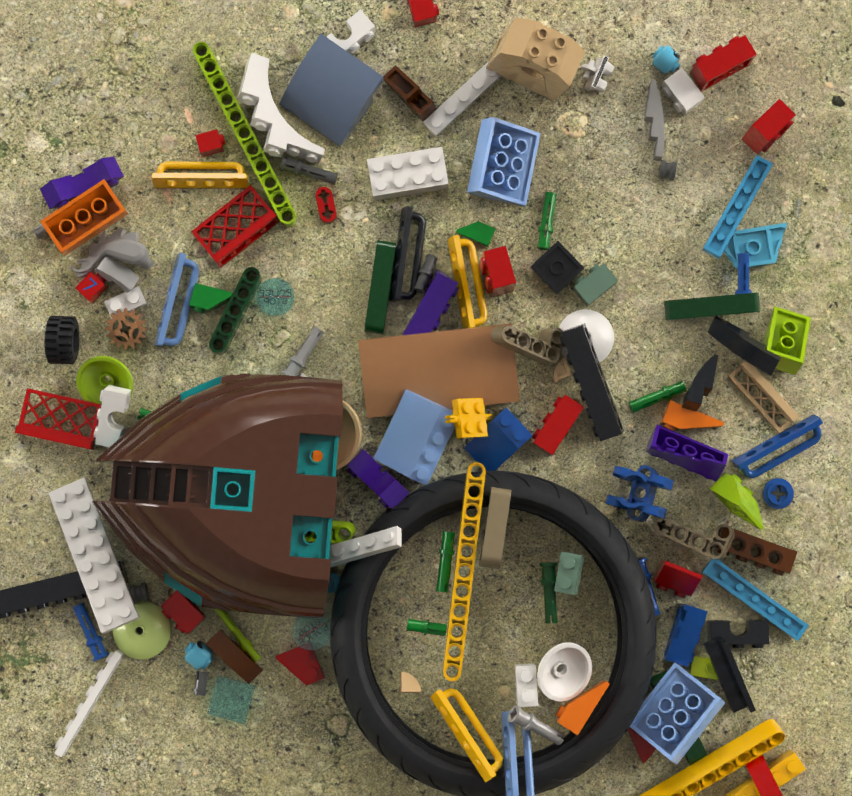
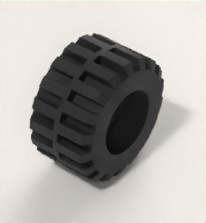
M75 316L49 317L44 339L45 355L48 363L70 365L75 363L79 351V325Z

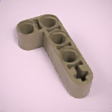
M497 326L491 331V339L495 344L538 363H555L559 360L563 347L560 341L563 330L558 327L546 328L540 332L539 338L513 326Z
M491 487L479 562L481 567L499 569L501 566L511 490Z
M666 517L665 519L657 518L653 524L654 530L657 533L714 560H721L726 556L735 536L733 528L727 524L718 525L711 538ZM665 523V525L673 529L671 530V532L666 529H662L660 527V524ZM723 528L729 529L730 533L727 538H721L720 531ZM680 529H684L686 535L683 539L679 540L677 532ZM701 537L703 545L700 548H696L694 541L696 538ZM715 546H720L721 553L718 556H713L712 549Z

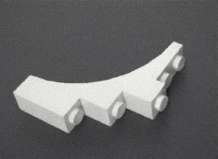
M251 53L246 63L237 100L242 101L246 105L255 106L250 126L255 127L257 130L268 132L263 152L273 157H282L283 153L287 152L291 156H299L309 162L319 163L325 149L299 135L285 121L272 99L268 82L270 59Z

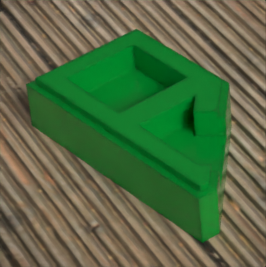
M477 221L457 229L456 233L488 247L496 229Z

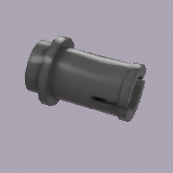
M196 671L195 687L192 689L194 695L205 696L206 692H208L206 686L209 672Z

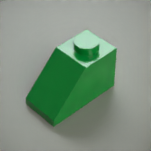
M195 283L189 305L197 313L212 312L228 303L233 293Z

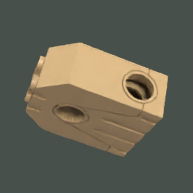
M515 17L501 33L486 69L494 71L498 75L513 80L515 83L554 101L570 87L585 51L573 38L567 35L564 36L538 21Z

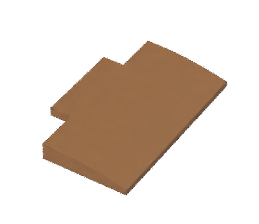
M512 324L358 340L366 417L394 415L406 389L453 410L452 400L483 398L484 405L519 402L515 352L495 344L491 339V331L494 327L512 326Z

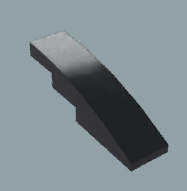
M715 316L708 333L737 356L765 373L772 375L781 357L764 349L766 345L749 337V332Z

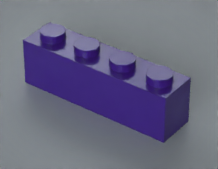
M437 269L434 280L429 284L424 298L418 304L415 314L411 317L402 335L436 331L441 322L438 320L441 313L445 315L450 306L448 304L450 297L454 298L459 290V287H457L458 282Z
M658 424L646 448V452L654 457L664 459L671 464L683 467L690 472L697 473L713 481L719 479L728 458L727 453Z

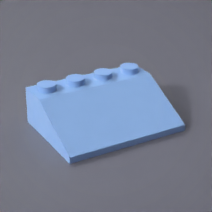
M495 117L482 119L467 193L486 199L526 206L541 133Z
M406 389L373 459L412 480L427 485L455 428L454 423H445V420L450 419H444L446 415H452L453 410Z
M674 662L642 703L630 727L677 765L725 702Z

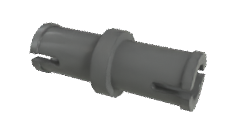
M426 255L423 267L418 272L419 277L414 287L416 292L425 294L429 280L434 275L432 272L438 261L436 256Z

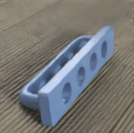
M183 253L177 254L154 342V346L162 347L163 345L176 346L181 342L191 307L189 305L199 276V267L196 262L186 259V254ZM184 265L190 267L192 273L176 335L173 339L166 338L165 335Z
M510 711L501 713L506 796H519L515 724L508 721ZM522 729L526 795L535 796L531 731Z

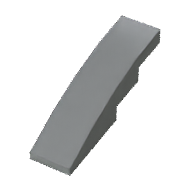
M651 80L648 88L644 121L651 122L648 141L655 142L653 160L661 161L665 138L664 116L656 81Z

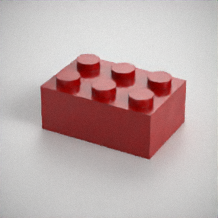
M746 35L740 38L736 36L729 41L728 45L724 47L720 45L713 49V53L706 56V54L698 57L696 63L692 65L693 68L690 74L700 92L749 66L757 54Z
M778 99L749 128L742 137V140L757 155L761 151L765 153L794 123L792 119L796 114L781 99Z
M506 245L483 251L479 268L481 275L486 276L484 285L487 294L490 293L492 298L513 292L516 279Z

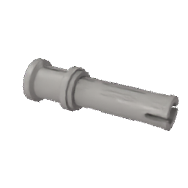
M313 327L297 354L290 358V363L286 369L281 371L283 375L297 376L300 370L305 368L306 359L324 334L323 331H320L321 329Z
M517 705L508 714V721L520 725L525 731L532 730L557 745H560L564 740L562 739L565 737L564 733L537 720L534 714L524 712Z

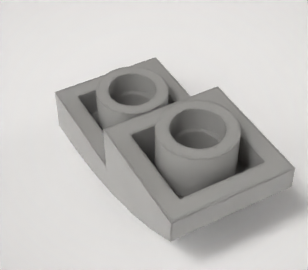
M107 256L102 259L95 269L107 282L114 281L126 293L130 292L140 279L130 269Z

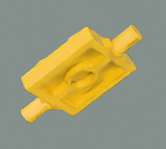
M483 398L452 400L453 414L446 415L444 419H450L445 420L447 424L454 423L457 439L487 437L486 421L491 422L493 418L488 417L493 415L491 413L485 414Z

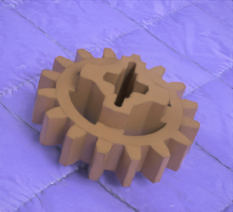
M125 308L124 312L118 309V315L111 313L110 315L113 319L106 320L110 324V326L105 327V330L110 331L106 337H112L113 339L110 343L117 342V348H120L121 345H124L125 350L128 349L129 345L135 348V342L141 344L140 337H146L143 331L148 330V327H143L146 320H140L142 314L135 315V309L129 312L128 308ZM126 316H130L134 318L136 321L132 322L130 320H127ZM118 319V328L114 329V323ZM124 324L131 327L128 331L129 333L122 331ZM136 328H139V333L137 337L134 338L135 336L133 333ZM117 336L125 337L126 341L119 339Z

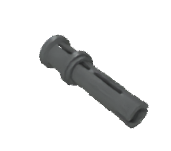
M283 155L279 171L286 170L295 173V176L302 174L335 185L338 173L304 164L303 160H294L288 158L287 155Z

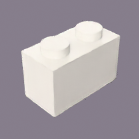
M683 68L664 80L662 84L664 95L672 99L675 109L679 113L682 112L683 115L702 103L705 98Z
M534 663L514 665L517 706H538L536 665Z

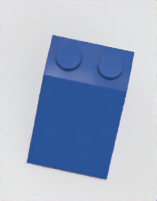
M506 407L487 425L488 436L473 438L464 449L476 462L481 463L486 471H496L533 435Z

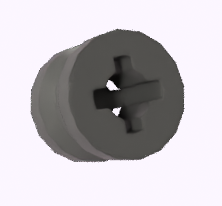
M661 160L658 179L668 178L670 181H673L677 162L667 163L666 160Z
M146 582L141 583L140 586H129L134 604H138L139 601H149V591Z

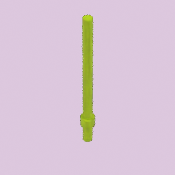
M214 609L238 640L241 649L246 651L254 662H257L261 657L252 647L253 644L249 638L246 639L224 610Z

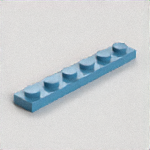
M756 155L702 251L720 259L772 168L773 163Z
M711 558L702 570L703 574L794 640L798 641L808 628V624L721 561Z

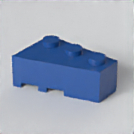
M679 603L663 659L687 667L689 663L692 664L695 656L693 651L699 642L700 632L708 611Z

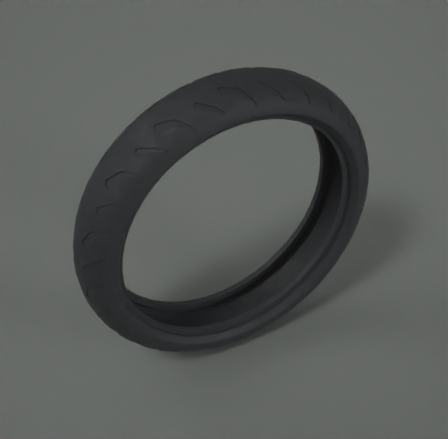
M482 471L471 472L474 477H478ZM486 471L482 508L489 505L491 487L511 490L510 509L537 515L554 523L570 534L591 555L608 584L616 612L617 649L608 681L610 684L578 735L571 731L562 738L564 740L560 745L553 743L542 750L532 753L534 792L536 795L557 788L585 773L613 749L632 724L641 708L653 673L657 642L655 610L651 591L638 558L621 532L594 505L571 490L543 478L518 472ZM466 473L434 481L408 494L395 507L387 509L364 535L398 526L401 528L403 545L415 533L430 523L462 511ZM475 485L471 486L468 490L469 495L472 497L477 496L479 488ZM472 505L467 507L466 510L474 509L476 507ZM400 548L347 562L340 576L332 606L330 646L333 668L340 693L358 728L374 748L391 764L425 785L457 796H506L504 759L501 768L495 772L496 776L485 782L469 757L455 754L430 743L406 725L392 709L377 683L368 651V615L376 585L389 561ZM523 755L517 757L519 796H527ZM487 759V761L492 765L495 759Z

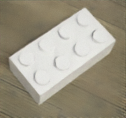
M442 147L367 159L374 201L448 189V178Z

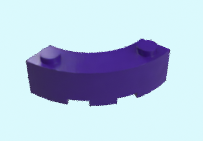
M115 157L101 158L84 168V173L77 174L74 177L68 175L50 180L40 188L49 209L61 208L103 179H105L110 188L118 185V181L124 175Z
M363 448L358 451L354 459L347 465L349 467L347 471L354 478L358 476L380 497L378 501L386 509L388 507H395L409 494L386 470L382 473L380 470L383 467Z

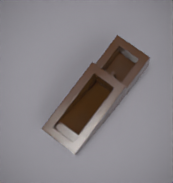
M396 65L383 76L385 83L422 121L426 120L437 109L434 102Z
M222 629L206 643L248 684L263 671Z

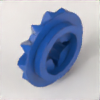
M781 478L770 480L765 484L762 491L764 501L768 506L775 509L787 507L794 497L791 484ZM779 485V491L786 495L779 496L777 500L776 496L770 494V492L776 491Z

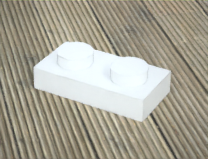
M140 286L133 288L128 293L124 292L104 301L109 314L114 313L118 315V309L124 312V309L128 308L129 312H131L133 309L136 310L147 305Z

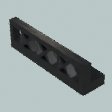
M720 635L703 643L731 711L735 713L744 708H747L750 713L756 711L725 639Z

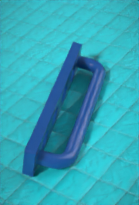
M813 414L732 460V463L742 471L744 476L756 478L818 443L822 434L819 426L823 422L820 417ZM813 430L814 435L812 438L757 469L749 470L748 465Z

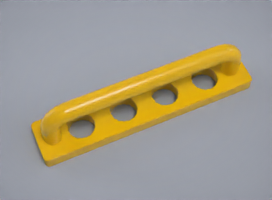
M168 161L161 163L156 173H152L154 188L248 187V177L245 174V168L238 162ZM166 169H235L238 173H164Z
M454 235L447 239L454 280L458 282L457 287H459L457 298L463 329L483 325L487 320V308L476 248L472 241L460 239L459 235ZM462 246L467 247L469 251L480 312L478 319H474Z
M453 688L446 689L443 692L441 689L437 690L430 696L431 700L483 780L488 782L496 776L495 772L503 764L501 753L458 690ZM452 696L456 699L494 757V764H489L447 698Z

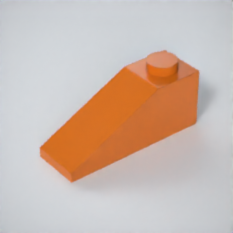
M674 401L667 403L660 421L664 425L663 427L672 431L722 427L725 423L701 412L682 408L681 404Z
M603 680L567 702L565 706L561 705L555 714L557 716L556 721L578 735L610 683Z

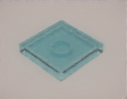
M218 675L207 714L245 724L256 685Z

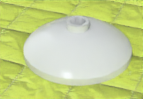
M583 309L572 312L565 317L559 328L564 331L585 323L599 363L602 362L609 355L614 344V332L611 324L602 314L593 310ZM562 347L561 354L567 359L568 351L566 347Z
M561 643L551 648L544 655L538 667L537 681L542 693L554 701H567L578 696L590 680L592 673L591 658L583 647L575 643Z

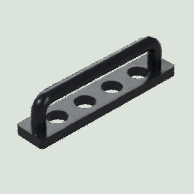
M406 206L401 210L389 301L392 302L400 301V299L409 300L416 295L414 287L418 280V272L421 266L426 220L420 213L413 212V207ZM411 219L418 221L419 225L409 292H402Z

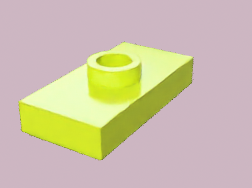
M694 656L689 674L718 680L710 659Z

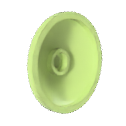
M139 601L138 604H134L139 619L114 629L113 637L121 652L131 658L142 660L152 658L164 650L170 640L171 623L162 613L163 609L152 602ZM138 627H141L143 629V633L141 635L137 633Z

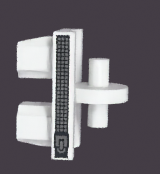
M603 55L602 58H596L595 61L590 60L589 64H582L581 69L585 72L583 78L587 79L584 89L587 91L596 90L602 92L605 90L607 82L600 78L602 74L606 76L611 75L614 66L608 62L609 58Z

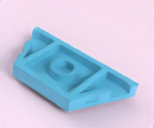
M787 223L737 230L729 241L724 253L737 270V253H750L749 268L775 264Z

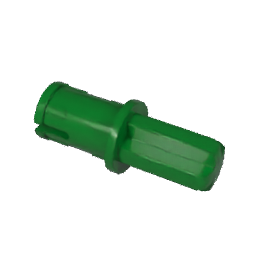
M408 618L406 631L424 633V635L445 636L447 625L428 622L427 619L426 621Z

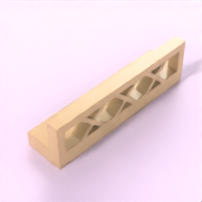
M744 361L727 376L778 433L799 418V415L761 373L747 361ZM742 370L746 374V383L738 382L734 375ZM749 385L758 387L759 397H752L749 394ZM762 400H769L772 403V411H765L762 408ZM775 414H782L787 420L780 427L775 423Z

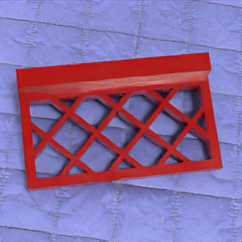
M250 185L191 232L218 266L222 268L278 224L280 220ZM250 192L255 196L254 203L244 202L245 196ZM233 205L240 206L239 215L229 214L230 208ZM243 206L253 207L252 216L242 215ZM256 207L265 208L267 213L262 217L255 216ZM218 217H225L224 227L214 226L215 220ZM229 218H238L237 228L227 227ZM242 219H251V225L248 228H240ZM203 229H210L209 238H201L198 233ZM223 230L222 239H212L213 231ZM227 231H236V237L233 240H225ZM212 242L221 243V249L214 254L211 251Z
M27 388L19 424L16 425L15 433L94 450V430L99 423L97 412L102 404ZM31 393L38 394L42 400L34 407L29 401ZM56 398L60 406L51 411L46 402ZM74 402L79 410L70 415L65 406ZM44 404L49 413L40 418L35 409ZM90 406L97 407L95 416L88 419L83 410ZM63 408L68 417L58 422L53 413ZM32 411L37 421L32 424L24 423L26 415ZM81 412L86 422L77 427L72 417ZM51 415L56 425L46 428L42 420ZM70 419L75 429L70 432H64L61 424ZM89 424L92 429L90 437L83 436L79 429Z

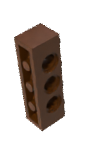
M723 528L720 531L721 538L729 536V529ZM733 529L735 532L733 540H739L741 545L738 550H734L731 543L726 556L731 553L736 555L735 559L745 563H747V560L755 562L754 566L765 569V567L772 568L773 573L781 576L784 573L790 574L797 551ZM715 546L714 548L718 549L717 552L721 553L720 546ZM753 546H756L759 550L756 557H753L750 553V549ZM772 552L777 556V560L773 564L769 561V555Z

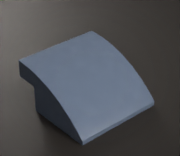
M320 34L296 70L279 104L341 147L372 105L373 95L384 79L382 75L323 34Z

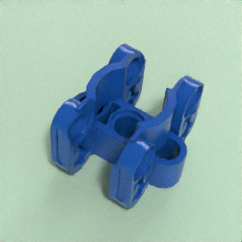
M647 465L641 466L637 471L614 466L613 476L633 483L628 499L608 494L605 504L627 510L629 518L637 522L646 521L649 515L665 519L667 509L654 506L653 502L657 488L672 491L674 481L660 476L656 469ZM647 471H650V477L645 475ZM645 489V496L640 498V492ZM636 510H641L640 515L636 517Z

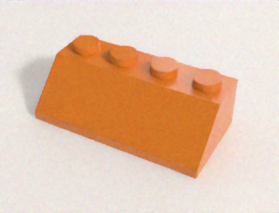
M103 179L42 219L40 223L59 251L66 256L128 215V212L105 179Z

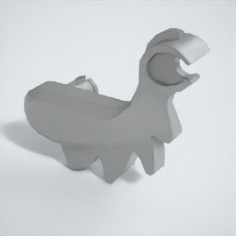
M121 227L109 237L105 232H102L97 245L94 243L90 244L89 256L77 261L82 265L81 268L77 270L72 265L71 268L77 273V277L83 278L90 272H93L97 263L105 256L135 265L140 264L144 269H150L153 261L148 257V249L139 243L137 232L125 234L126 231Z

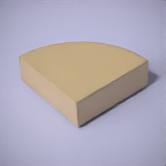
M565 358L561 359L554 368V383L572 376Z
M400 672V693H421L420 684L413 675Z

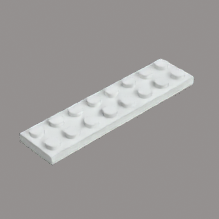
M82 478L49 492L101 633L105 634L139 619L99 511L92 503L94 498L87 480Z

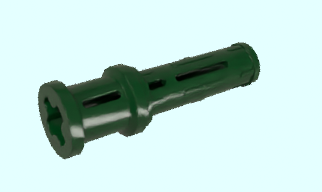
M557 562L539 563V566L542 567L540 583L544 586L545 623L551 624L550 615L552 623H558L556 592L554 591Z

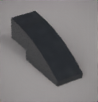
M713 355L696 374L685 394L682 408L697 411L702 404L703 396L707 397L711 392L718 355Z

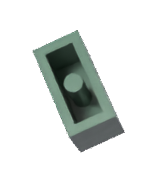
M604 263L600 266L596 264L589 270L590 274L587 277L581 276L574 282L576 286L572 290L586 307L618 281Z
M561 551L555 592L578 595L584 561L583 555Z

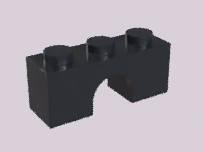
M707 620V642L721 635L728 644H732V648H744V644H752V648H764V644H769V621L746 620L745 631L740 635H734L730 630V621Z

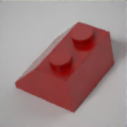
M660 560L652 582L657 584L656 588L667 591L669 588L675 591L674 595L685 599L686 596H692L703 575L668 561Z

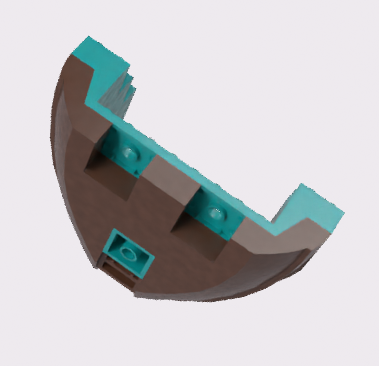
M267 374L221 375L184 391L139 419L96 459V462L113 463L110 501H92V503L127 550L165 584L176 591L178 590L182 595L201 607L265 615L323 618L330 577L331 559H329L332 518L335 516L338 443L342 429V380ZM315 450L320 451L323 455L322 460L319 462H315L311 458V454ZM308 531H313L316 535V540L312 543H308L305 540L304 536Z

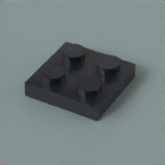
M559 241L530 267L556 295L584 270V267Z

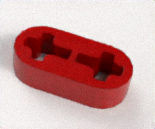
M321 187L316 191L319 216L324 223L330 224L337 217L334 198L329 188ZM322 192L330 195L327 197V203L325 204L323 199L319 198ZM325 207H328L330 213H333L330 219L323 216V214H326Z

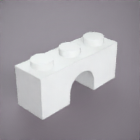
M360 9L346 21L347 28L352 33L347 40H338L332 33L327 38L353 54L360 48V44L364 41H370L375 36L376 30L374 24Z
M108 385L101 391L100 401H102V405L97 412L99 423L94 430L96 445L110 447L124 434L125 426L114 422L112 412L124 413L129 408L130 389Z

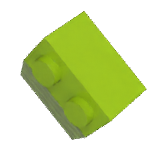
M774 306L763 344L766 345L764 349L781 357L775 369L796 375L804 363L811 317Z
M724 472L710 490L731 513L762 531L764 526L757 501L752 497L753 492L746 486L743 487L741 485L742 480L737 475L733 474L731 476Z

